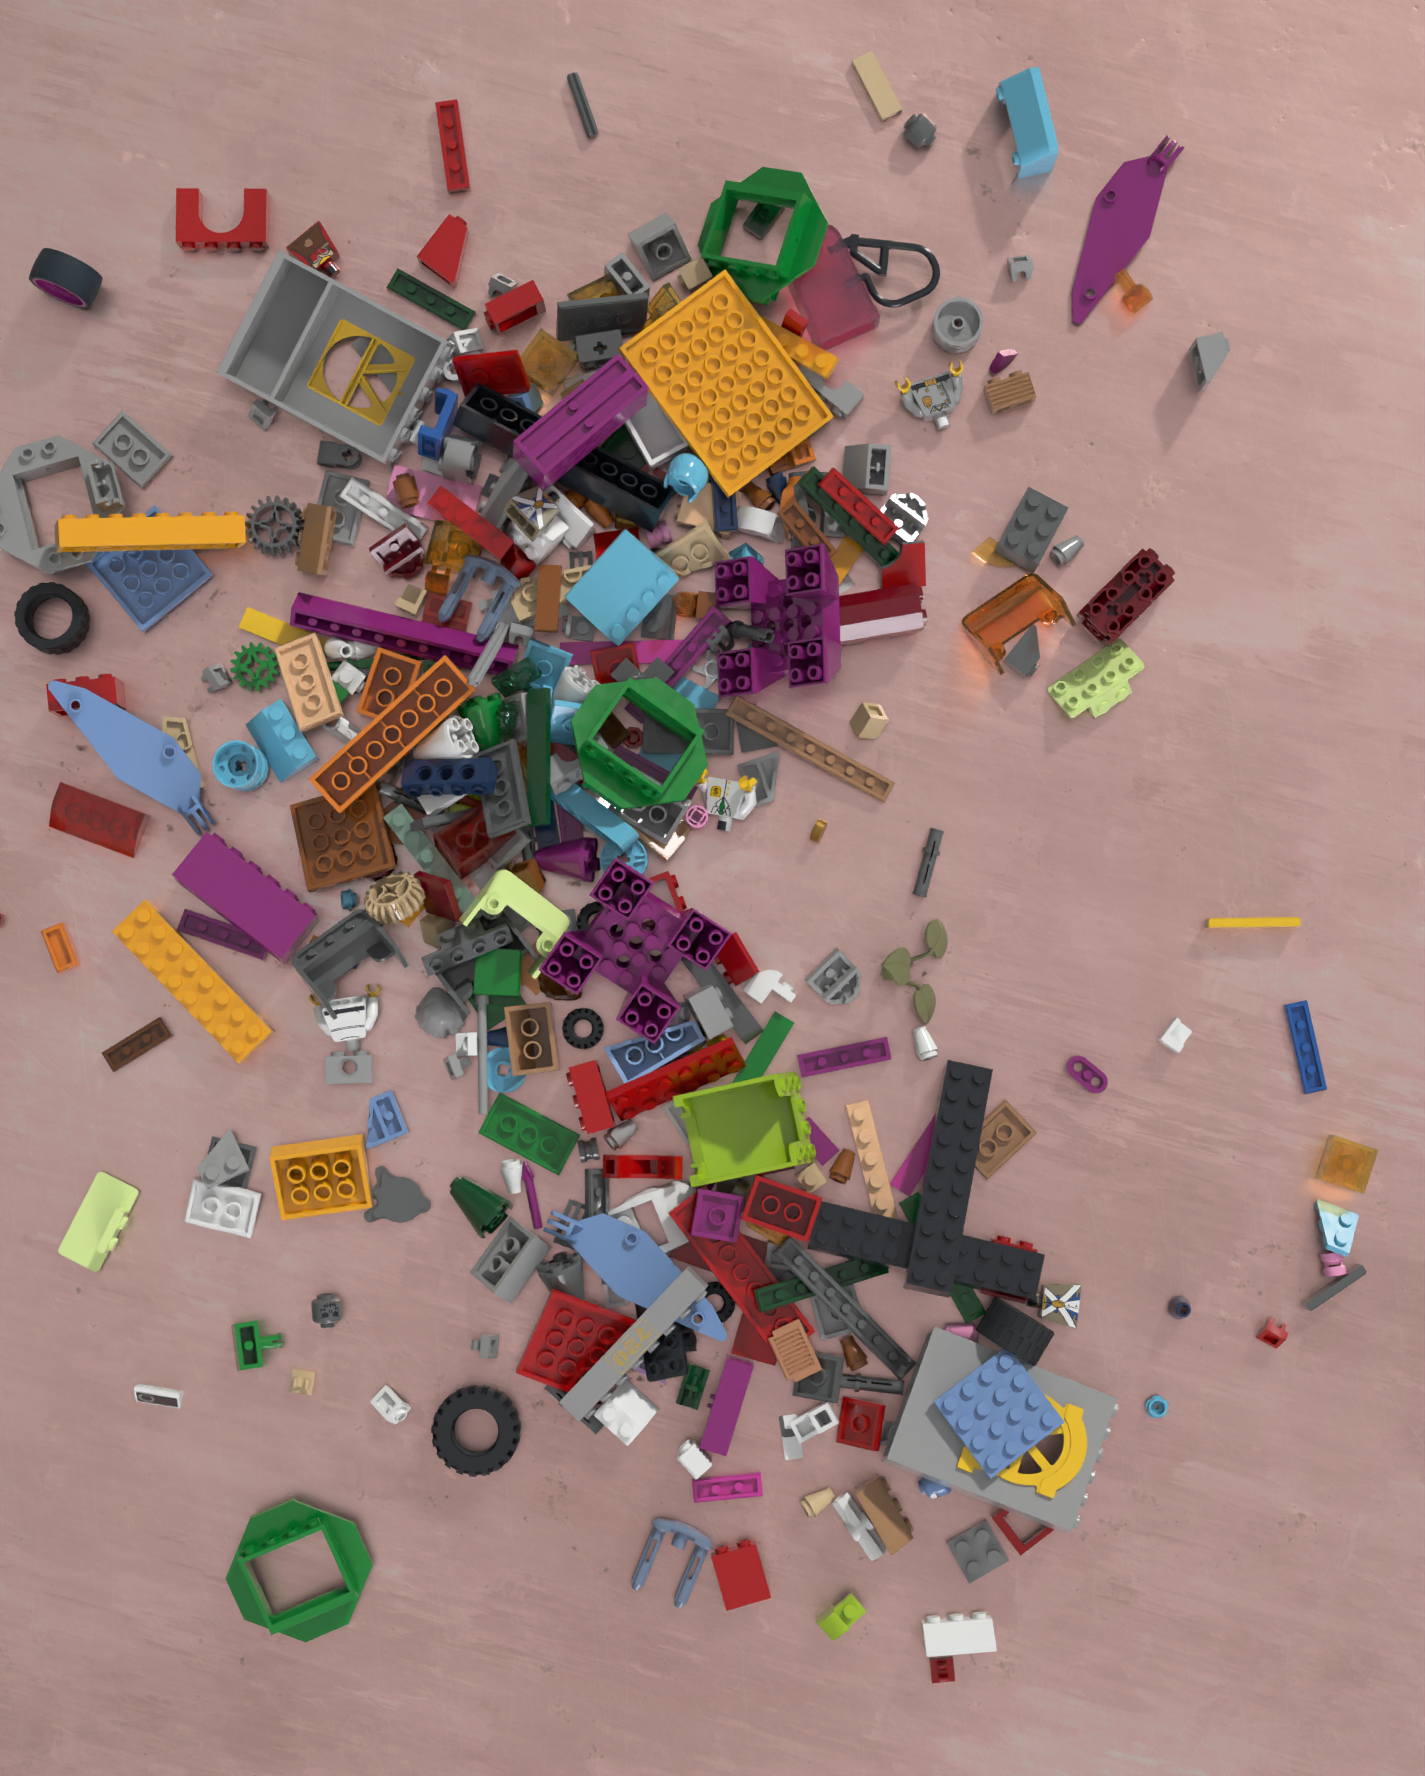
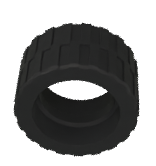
M42 582L30 587L29 590L21 595L22 597L17 602L14 613L15 625L20 636L28 644L46 654L61 655L62 653L71 652V650L80 646V643L85 640L90 628L89 610L82 598L71 589L60 583ZM52 598L62 599L69 604L72 610V621L69 628L64 634L54 639H45L39 636L33 626L35 611L46 600Z
M994 1297L976 1327L978 1333L1033 1366L1037 1365L1055 1334L1051 1329L997 1297Z

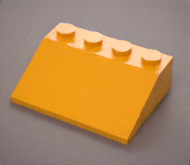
M363 1134L273 1146L271 1148L269 1159L281 1220L372 1208Z

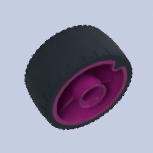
M43 248L29 275L30 282L44 293L63 303L81 309L90 308L103 280L96 270L83 261L51 248Z

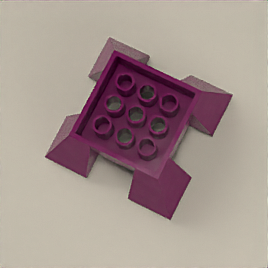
M824 544L785 550L786 579L781 580L752 556L715 562L716 607L751 609V625L772 629V633L775 634L774 640L771 643L752 640L751 648L717 652L718 698L756 694L789 675V688L791 689L829 684L840 670L839 576Z
M615 857L589 895L603 904V906L586 930L563 932L538 970L578 995L593 971L604 976L627 991L616 1020L655 1044L680 1009V1005L665 984L667 978L683 956L702 969L707 970L732 935V932L694 907L683 912L678 911L649 892L654 885L652 880ZM650 918L655 923L646 925L643 923V920ZM617 924L622 926L623 929L621 931H614L611 926ZM639 937L642 941L635 944L630 939ZM657 949L661 954L653 956L650 954V951ZM621 955H625L629 958V960L626 962H622L618 959V957Z

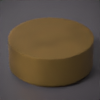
M822 819L817 820L810 835L811 840L817 843L820 842L828 822Z

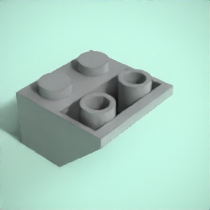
M867 443L845 446L843 476L861 493L887 495L891 445Z

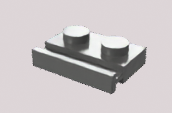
M665 594L642 620L641 638L674 640L678 595Z

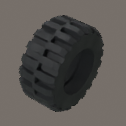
M470 1385L450 1394L439 1406L431 1426V1433H433L432 1443L433 1447L437 1449L436 1454L439 1459L442 1458L446 1462L444 1465L449 1469L452 1467L457 1470L456 1473L461 1475L463 1473L469 1474V1477H476L477 1475L486 1476L493 1471L501 1469L512 1458L521 1437V1421H519L517 1408L513 1407L509 1397L506 1398L502 1395L503 1392L498 1389L493 1390L490 1386L486 1385L483 1387ZM471 1409L485 1410L497 1422V1439L489 1449L482 1452L466 1450L458 1443L455 1436V1425L458 1418L464 1412Z

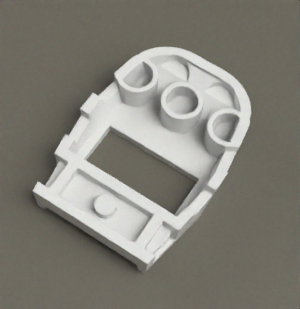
M684 1181L670 1182L658 1187L652 1186L627 1199L615 1209H610L608 1215L642 1230L633 1207L652 1200L669 1241L659 1247L664 1253H668L689 1242L668 1212L695 1192L696 1188L691 1187L690 1183Z

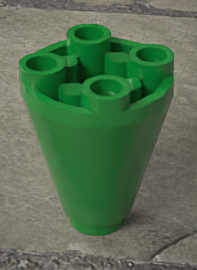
M500 693L487 695L486 698H482V695L471 697L457 708L461 718H468L473 725L472 732L479 746V752L502 743V699Z

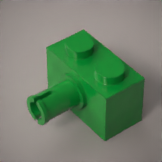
M258 1321L231 1325L237 1371L263 1367L262 1350L283 1347L282 1342H272L274 1340H281V1333L260 1337Z

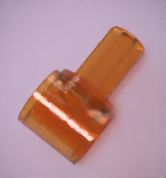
M1124 268L1114 275V278L1125 292L1122 300L1132 313L1135 314L1153 300L1146 286L1141 283L1135 284Z
M678 592L676 597L673 596L672 601L677 609L676 615L696 618L698 594Z

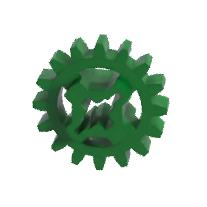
M250 642L248 649L242 645L241 653L234 652L237 659H231L230 661L235 665V667L230 669V672L236 673L233 680H241L239 686L243 688L247 685L249 692L252 691L253 687H255L257 692H261V686L269 689L268 682L276 683L273 676L280 675V672L275 670V667L279 666L278 662L274 661L277 658L276 654H270L272 649L269 646L263 649L262 643L255 647ZM258 653L265 655L268 661L260 660ZM248 655L247 660L242 663L243 659ZM255 662L260 666L256 669V674L250 669V667H254ZM269 671L267 676L264 679H262V676L265 674V672ZM242 674L251 675L252 682L246 680Z

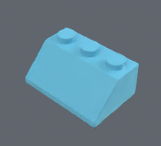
M282 699L261 710L246 724L258 747L264 752L269 765L280 783L320 760L305 734L299 731L296 719Z

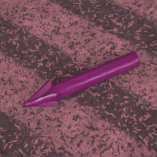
M524 1161L522 1180H524L533 1228H543L533 1182L535 1176L527 1162Z

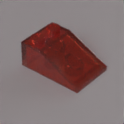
M481 803L435 833L433 838L435 847L462 880L485 864L516 834V831H510L493 839L488 837Z

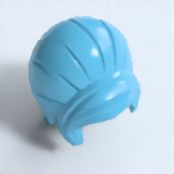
M692 453L679 454L672 459L668 466L663 487L666 489L671 484L678 494L688 496L687 502L691 503L707 484L708 469L698 456Z

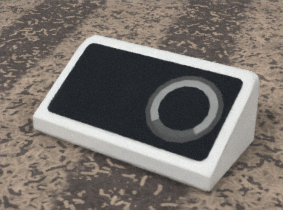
M138 1384L134 1387L135 1400L138 1402L181 1408L184 1394L181 1390Z

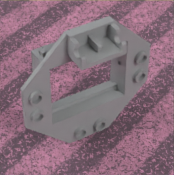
M60 435L15 447L0 471V549L47 574L92 562L97 552L56 553L55 544L39 548L23 483L81 466L93 514H98L99 518H107L109 514H121L125 508L114 464Z

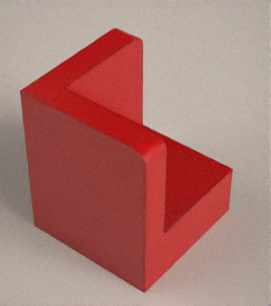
M514 544L500 562V565L509 570L518 580L528 577L536 567L535 562L529 559L519 546Z

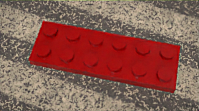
M730 1037L605 1092L620 1121H624L646 1110H652L662 1103L672 1101L673 1096L695 1091L703 1085L716 1082L719 1078L736 1073L747 1066L736 1043Z

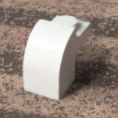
M737 507L738 531L747 535L762 536L775 543H782L785 534L782 521L779 517H776L775 513L754 507Z
M774 970L759 972L743 990L744 993L760 1004L763 1003L771 990L789 1003L796 996L793 993L795 989L785 981L782 984L778 982L783 974Z

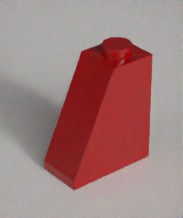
M449 214L419 252L417 259L420 264L455 289L458 284L469 231L466 226L467 223L461 217H453Z

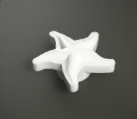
M711 650L706 652V664L700 667L693 666V671L705 675V689H708L715 679L718 680L717 660L712 657Z

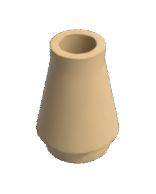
M828 1487L825 1490L803 1497L804 1500L800 1502V1505L808 1518H811L812 1516H818L836 1498Z

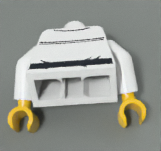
M369 984L366 986L369 998L366 995L334 999L328 1002L338 1017L335 1020L332 1019L318 1001H314L312 994L309 996L310 1002L315 1005L313 1009L317 1025L326 1035L332 1036L334 1042L345 1041L347 1051L359 1049L358 1039L366 1037L367 1031L372 1029L378 1016V998L376 996L380 993L378 984L377 991L374 993L369 992Z

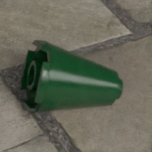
M466 1176L462 1178L457 1177L450 1184L451 1196L477 1235L481 1238H486L484 1235L486 1232L492 1234L508 1217L505 1213L507 1209L512 1210L513 1204L509 1200Z

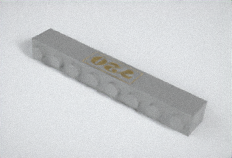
M688 1266L559 1403L578 1421L583 1417L588 1420L597 1410L594 1407L599 1400L604 1403L612 1394L610 1389L615 1383L620 1386L628 1377L625 1373L631 1367L635 1370L644 1361L641 1356L646 1351L651 1353L660 1344L657 1339L662 1334L667 1336L676 1327L673 1322L678 1317L683 1320L692 1310L689 1308L692 1302L695 1300L699 1303L706 1296L707 1292L705 1289L708 1287V1284Z

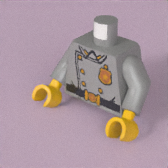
M959 360L957 368H952L951 361L948 363L949 369L952 372L951 375L948 371L912 384L909 379L903 376L905 380L903 386H900L896 380L894 384L901 391L900 395L905 408L916 417H922L924 421L934 419L938 430L950 426L947 414L954 412L955 406L960 402L963 390L961 374L963 364L961 360Z

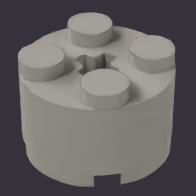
M454 434L445 437L443 444L445 449L444 458L441 457L438 463V471H442L444 479L473 484L471 478L476 479L481 463L482 454L478 453V447L482 448L481 440Z

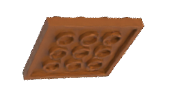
M377 782L340 814L324 796L290 805L308 892H315L396 868L387 823L383 818L385 814L381 796L377 794Z

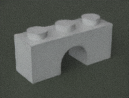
M802 365L798 367L821 400L831 407L830 411L838 418L843 417L847 419L864 398V393L848 380L840 388L830 389L824 384L822 376Z
M597 732L593 737V740H595L600 745H602L610 751L609 747L606 745L604 740ZM557 753L551 756L550 789L555 795L568 790L571 785L579 780H583L578 758L571 762H565L560 759Z

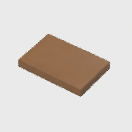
M1006 1099L983 1121L975 1168L986 1180L1037 1134Z

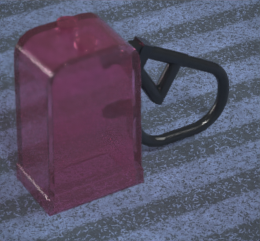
M828 225L815 267L787 286L800 315L808 321L806 329L812 344L826 351L878 328L880 314L877 307L873 304L870 295L878 304L885 307L898 308L925 297L936 288L940 279V267L935 255L923 245L859 237V234H851V236L843 239L837 228ZM858 246L880 248L879 265L858 250ZM889 249L915 251L923 254L928 259L932 267V278L925 288L903 298L889 300L877 292L868 273L859 274L852 258L878 276L885 277L887 276Z

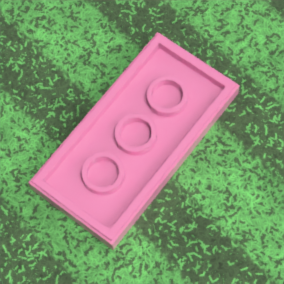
M394 465L386 499L413 517L456 527L428 507L427 502L439 486L442 485L477 512L483 487L476 484L470 485L444 479L443 476ZM409 473L410 476L415 477L420 498L418 499L419 504L417 506L403 509L397 501L393 481L396 480L397 475Z

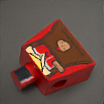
M317 221L286 247L291 257L321 273L324 271L332 279L341 271L334 263L339 259V253L320 221Z

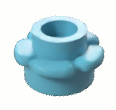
M351 889L341 891L342 909L352 911V906L357 905L356 893H352Z
M1159 1395L1152 1396V1399H1148L1145 1405L1148 1415L1152 1418L1164 1417L1167 1413L1168 1402Z

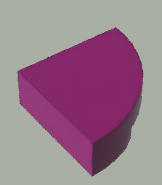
M1013 349L998 351L989 370L993 374L1002 371L1014 360L1018 353Z

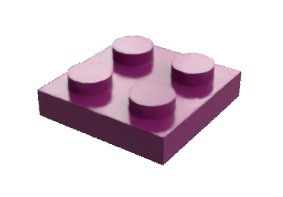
M698 1188L690 1235L737 1243L745 1197Z

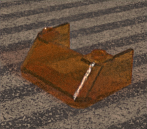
M1035 573L1025 575L962 619V625L977 649L1000 675L1004 674L999 663L1006 654L1004 644L1029 628L1032 624L1040 621L1045 625H1053L1061 618L1072 627L1076 623L1064 598Z

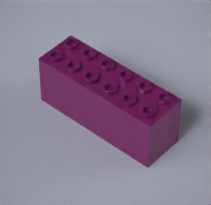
M617 354L513 441V458L536 484L545 491L647 405L649 386Z
M206 832L173 872L172 876L177 883L229 923L247 934L246 936L262 948L264 947L268 953L285 965L317 925L316 910L306 902L303 905L300 904L297 896L289 889L283 891L280 888L279 882L269 874L265 877L261 868L250 860L249 863L244 861L243 854L233 846L231 849L227 848L225 840L216 833L211 835Z

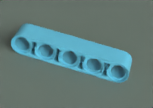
M574 783L568 790L557 795L550 789V798L620 853L624 854L639 838V834L629 824Z

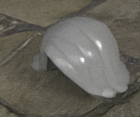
M439 987L431 988L420 1001V1004L416 1006L415 1019L418 1021L420 1029H423L427 1034H431L434 1038L439 1036L446 1038L447 1035L453 1036L465 1024L466 1013L449 993Z

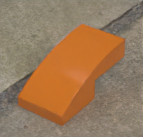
M803 440L768 467L770 476L815 461L816 457L810 440Z

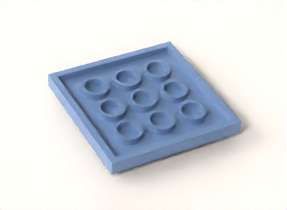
M154 505L145 514L146 517H154L156 513L162 512ZM193 549L97 552L92 562L86 563L142 632L147 631L213 576V573Z
M1005 1349L999 1351L933 1401L934 1405L989 1479L1064 1423L1063 1419L1017 1357Z

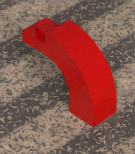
M603 1155V1178L682 1179L683 1156Z

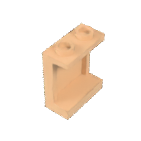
M707 483L691 503L687 502L688 496L680 495L683 497L681 505L677 504L674 518H677V525L681 526V524L697 527L707 521L714 531L711 484ZM736 491L737 507L739 506L742 493L739 491ZM718 532L716 534H719L720 538L729 540L731 532Z

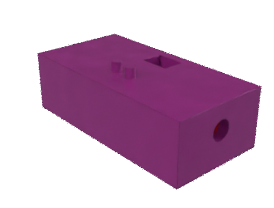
M726 1355L715 1395H710V1398L713 1399L712 1404L708 1403L707 1405L710 1411L700 1440V1449L727 1456L753 1371V1362L732 1355Z

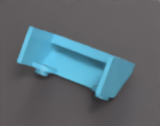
M1036 66L1000 81L998 87H996L998 101L1002 100L1003 104H1006L1016 144L1015 152H1012V160L1014 166L1018 165L1017 179L1052 171L1058 156L1057 138L1039 67Z

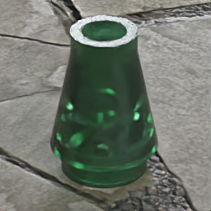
M501 704L495 712L500 738L511 739L513 738L518 711L512 704Z

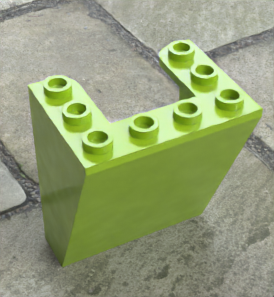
M796 1072L777 1073L673 1096L675 1108L681 1107L683 1114H680V1117L685 1120L693 1158V1164H690L691 1169L694 1168L695 1173L689 1176L691 1187L815 1162L816 1150L813 1143L811 1144L810 1142L811 1127L805 1119L806 1103L800 1095L799 1089L802 1088L800 1077L796 1076Z

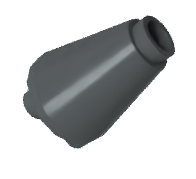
M560 1252L553 1256V1260L536 1265L539 1277L549 1292L553 1288L585 1300L583 1264L579 1253L566 1255V1252Z

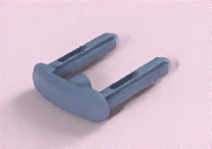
M470 554L463 558L465 563L438 611V620L441 623H445L451 618L478 568L485 570L480 580L490 586H493L497 577L503 579L502 586L477 630L476 639L482 643L490 637L515 588H520V581L499 563L486 557Z
M657 1518L651 1522L653 1528L631 1579V1587L634 1590H639L644 1586L665 1533H674L675 1535L671 1543L674 1547L684 1550L687 1540L693 1541L696 1544L674 1596L675 1607L682 1608L689 1599L708 1550L713 1549L712 1541L698 1529L686 1523L672 1519ZM653 1539H657L651 1557L647 1560L646 1556ZM699 1557L700 1559L698 1561L694 1574L690 1578L688 1577V1575L691 1571L695 1558Z

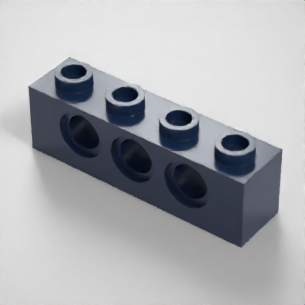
M492 758L405 760L401 786L407 795L412 797L451 794L456 796L464 794L485 795L495 791L498 768Z

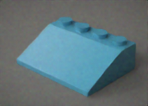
M624 529L567 592L565 598L605 636L619 646L674 586L679 577L669 565L629 531Z

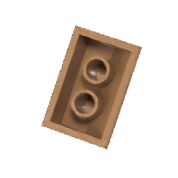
M308 503L307 507H303L302 520L305 521L304 530L300 529L298 543H301V550L296 553L295 565L298 566V571L318 575L328 574L337 507Z
M542 1002L504 1007L512 1076L560 1070L552 1003Z
M877 1474L854 1487L859 1501L890 1555L895 1554L913 1539L911 1532L914 1531V1528L908 1518L905 1520L902 1518L900 1511L903 1509L897 1498L892 1500L888 1491L891 1490V1487L885 1477L880 1479Z

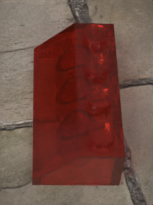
M60 782L51 806L49 827L135 858L150 816Z

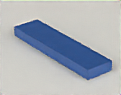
M1307 1000L1283 1005L1303 1094L1327 1090Z

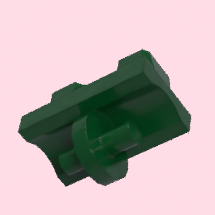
M688 1363L689 1371L687 1375H684L676 1404L698 1410L710 1370Z

